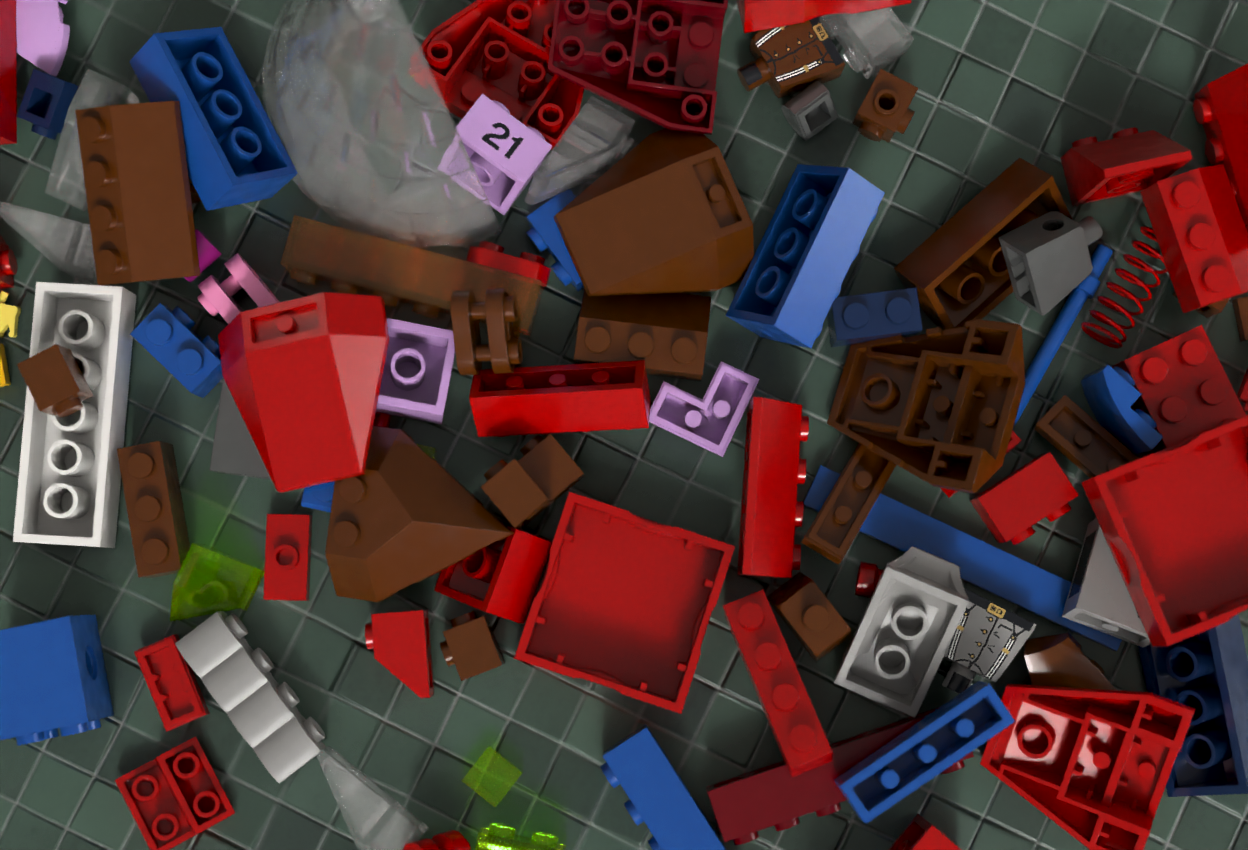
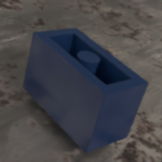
M917 287L837 297L827 314L831 347L847 346L896 335H902L905 338L915 336L923 330Z

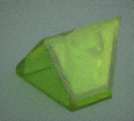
M192 543L173 582L170 622L214 614L217 611L225 612L235 609L247 611L264 575V571L210 545Z

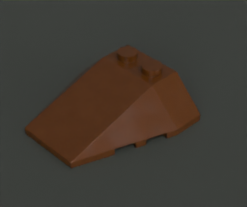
M976 319L966 321L965 326L946 330L936 327L926 329V334L905 338L902 335L851 344L827 424L934 487L975 494L1003 465L1024 391L1025 369L1022 327L1016 323Z

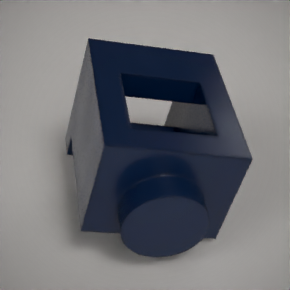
M33 69L17 117L33 123L31 131L53 140H56L58 133L70 137L76 121L75 110L81 108L84 97L90 99L92 91Z

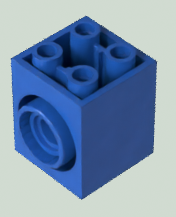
M96 614L66 616L0 630V740L16 737L17 746L58 737V728H60L61 737L101 728L100 719L114 716Z

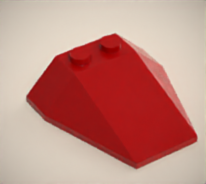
M1007 684L1001 701L1015 722L987 741L980 764L1088 849L1144 850L1156 811L1177 754L1181 750L1195 709L1151 692Z

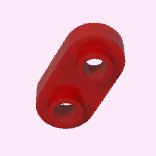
M480 241L479 247H469L465 261L467 266L539 287L547 286L551 269L544 265L545 259L543 257L527 252H521L520 257L504 254V247L487 241Z

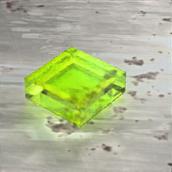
M489 745L462 779V782L496 808L523 771Z

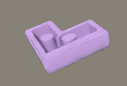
M721 361L703 399L663 381L650 408L649 423L723 457L760 379Z

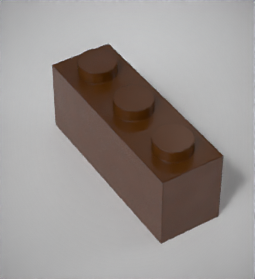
M156 441L117 449L138 577L154 578L194 570L173 445Z

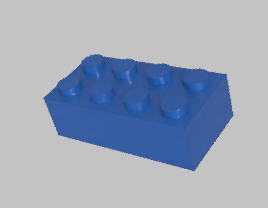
M222 27L154 33L129 61L150 102L179 101L188 176L206 211L272 198L298 174Z
M798 164L725 316L761 338L812 348L815 339L823 329L824 320L833 301L841 291L843 280L859 253L861 242L870 223L878 213L879 204L885 193L850 168Z

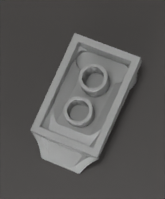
M911 547L899 558L887 563L852 640L842 655L841 664L834 677V683L915 718L969 603V598L962 585L960 567L916 547Z

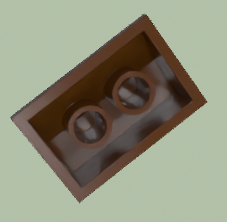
M584 288L574 362L575 364L645 360L647 375L701 381L708 337L711 297L683 293L588 296Z

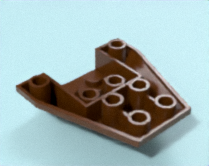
M665 128L650 134L553 217L588 296L717 291L742 281L754 257L753 223L719 147L704 134Z

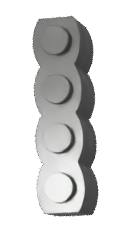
M217 611L176 642L175 645L189 666L201 678L215 701L227 713L241 736L253 748L264 767L278 783H281L326 749L321 741L326 737L325 733L312 717L305 719L296 707L300 701L293 689L286 682L279 685L270 672L274 665L265 652L259 647L253 650L244 638L248 634V630L242 621L234 613L228 616L224 611Z

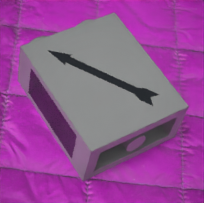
M1095 518L1088 524L1062 617L1144 648L1151 644L1098 520Z

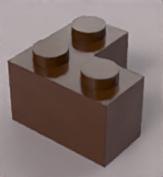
M540 434L535 436L521 448L520 452L524 456L517 461L514 458L510 463H507L502 459L483 475L487 482L481 488L514 528L518 530L524 528L585 476L583 471L551 434L545 439Z

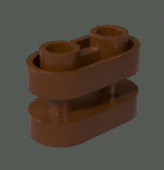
M507 287L488 288L485 301L476 302L475 293L472 289L454 290L451 295V319L456 362L460 375H479L482 369V361H491L495 374L513 373L516 364H521L523 359L521 339L514 338L513 322L518 320L516 296H510ZM479 319H486L489 344H481Z

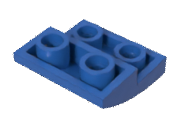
M1106 365L1085 375L1081 380L1085 397L1099 424L1131 452L1139 454L1150 451L1163 438L1155 430L1157 424L1148 414L1140 409L1134 411L1130 408L1141 396V393L1133 387L1135 381L1126 371L1116 366L1112 368L1110 365Z

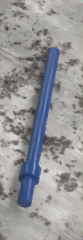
M1101 244L1097 245L1091 256L1093 266L1091 274L1071 291L1025 373V387L1013 429L1087 298L1092 299L1101 282L1098 279L1113 254L1110 248Z

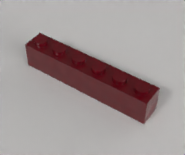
M941 706L919 713L915 718L910 716L831 743L829 745L833 752L832 762L791 778L787 765L782 760L706 786L724 842L733 840L734 845L745 844L759 837L757 831L774 826L775 831H781L800 824L799 817L815 811L817 817H822L841 810L840 803L847 799L834 782V779ZM970 752L940 774H947L964 768L963 760L974 757L973 752Z

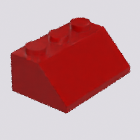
M1223 164L1197 168L1157 181L1140 192L1183 314L1248 292V232Z

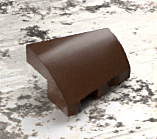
M1069 632L1027 639L1025 642L1024 657L1032 685L1116 690L1104 677V670L1095 660L1088 659L1083 654L1082 646Z

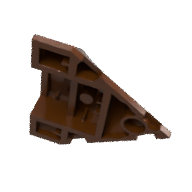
M373 426L364 475L335 481L325 555L337 596L381 602L393 596L394 593L477 553L478 550L514 534V532L483 507V503L434 458H430L414 443L415 440L404 430Z

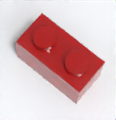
M1047 452L1037 456L975 496L970 502L997 543L1011 540L1013 545H1016L1033 535L1036 531L1032 525L1046 517L1049 522H1052L1070 511L1072 508L1068 502L1079 495L1051 452Z

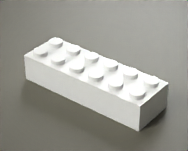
M36 282L29 358L55 344L70 349L93 396L82 401L83 408L79 411L60 418L58 415L53 416L40 412L27 386L13 542L115 548L121 484V470L117 449L124 448L133 336L130 333L134 330L137 296L124 287Z

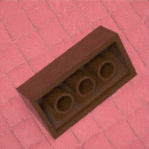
M179 101L117 104L75 110L98 285L200 276Z
M1019 157L901 261L894 270L905 289L917 287L919 307L937 327L946 330L965 326L966 321L983 319L1014 291L999 237L1050 211H1058L1071 219L1072 217L1053 176Z

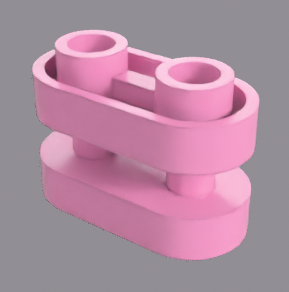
M236 253L224 263L231 275L222 283L213 275H210L198 285L202 292L197 297L199 302L213 317L219 313L228 324L240 312L244 311L232 297L242 288L257 304V308L280 303L268 286L239 253Z

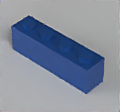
M978 681L835 778L834 782L857 816L867 824L1013 724L1015 720L990 683Z
M647 724L603 752L602 756L606 763L601 765L600 768L613 788L621 785L626 792L629 800L624 805L637 826L645 822L653 837L647 841L652 850H727Z

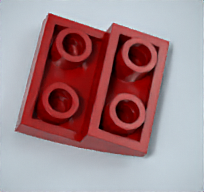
M196 736L114 780L149 850H169L235 814Z

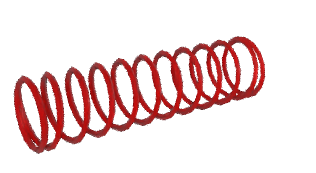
M1147 226L1139 227L1141 233L1158 242L1155 236L1146 232L1149 231L1155 234L1152 228ZM1139 240L1131 241L1132 246L1148 256L1160 259L1164 263L1165 269L1154 270L1147 263L1130 254H1124L1123 258L1132 266L1152 273L1157 280L1156 283H1144L1137 276L1122 268H1115L1114 270L1124 280L1142 286L1147 291L1148 297H1136L1127 289L1114 282H1106V286L1116 294L1134 300L1139 306L1140 311H1127L1121 305L1105 296L1097 297L1103 305L1125 314L1130 319L1131 325H1119L1105 314L1096 310H1089L1090 315L1095 319L1115 327L1122 334L1123 339L1120 340L1112 332L1091 322L1081 323V327L1086 334L1112 348L1123 347L1122 343L1127 338L1123 329L1135 327L1132 315L1143 313L1144 309L1141 302L1152 299V293L1149 288L1159 286L1160 278L1158 274L1168 271L1163 256L1153 247ZM1086 326L1098 329L1107 334L1108 336H1110L1111 338L1102 336L1088 329Z

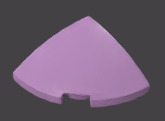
M16 0V53L46 73L57 76L66 55L70 35V26L63 23L64 15L58 2L66 4L68 1Z

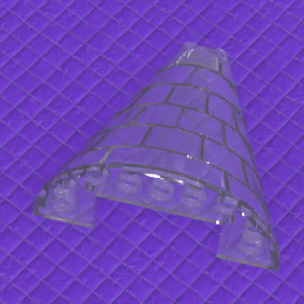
M286 0L271 30L265 51L262 70L263 107L298 172L292 179L303 194L329 214L335 222L374 241L398 247L422 249L423 246L449 244L451 247H458L482 241L502 233L490 202L398 0Z

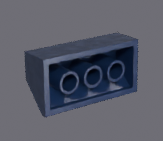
M1239 614L1226 623L1169 646L1152 647V644L1144 648L1138 646L1147 692L1195 709L1181 750L1177 754L1166 784L1168 797L1248 794V658Z

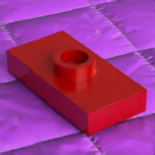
M267 514L263 600L309 601L312 515Z
M173 634L134 651L166 732L210 714L192 668L175 645L180 640L178 634Z

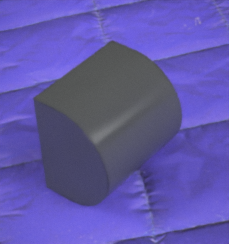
M814 81L781 106L786 120L805 142L838 118L828 88L819 81Z

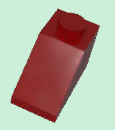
M428 609L371 614L372 623L365 624L367 649H374V658L420 698L434 696Z

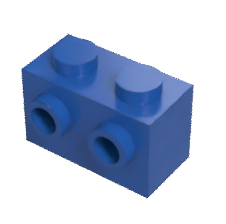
M159 303L130 335L188 391L204 398L223 379L219 344L209 335L202 339L192 329L196 322L179 306L171 310L162 303Z

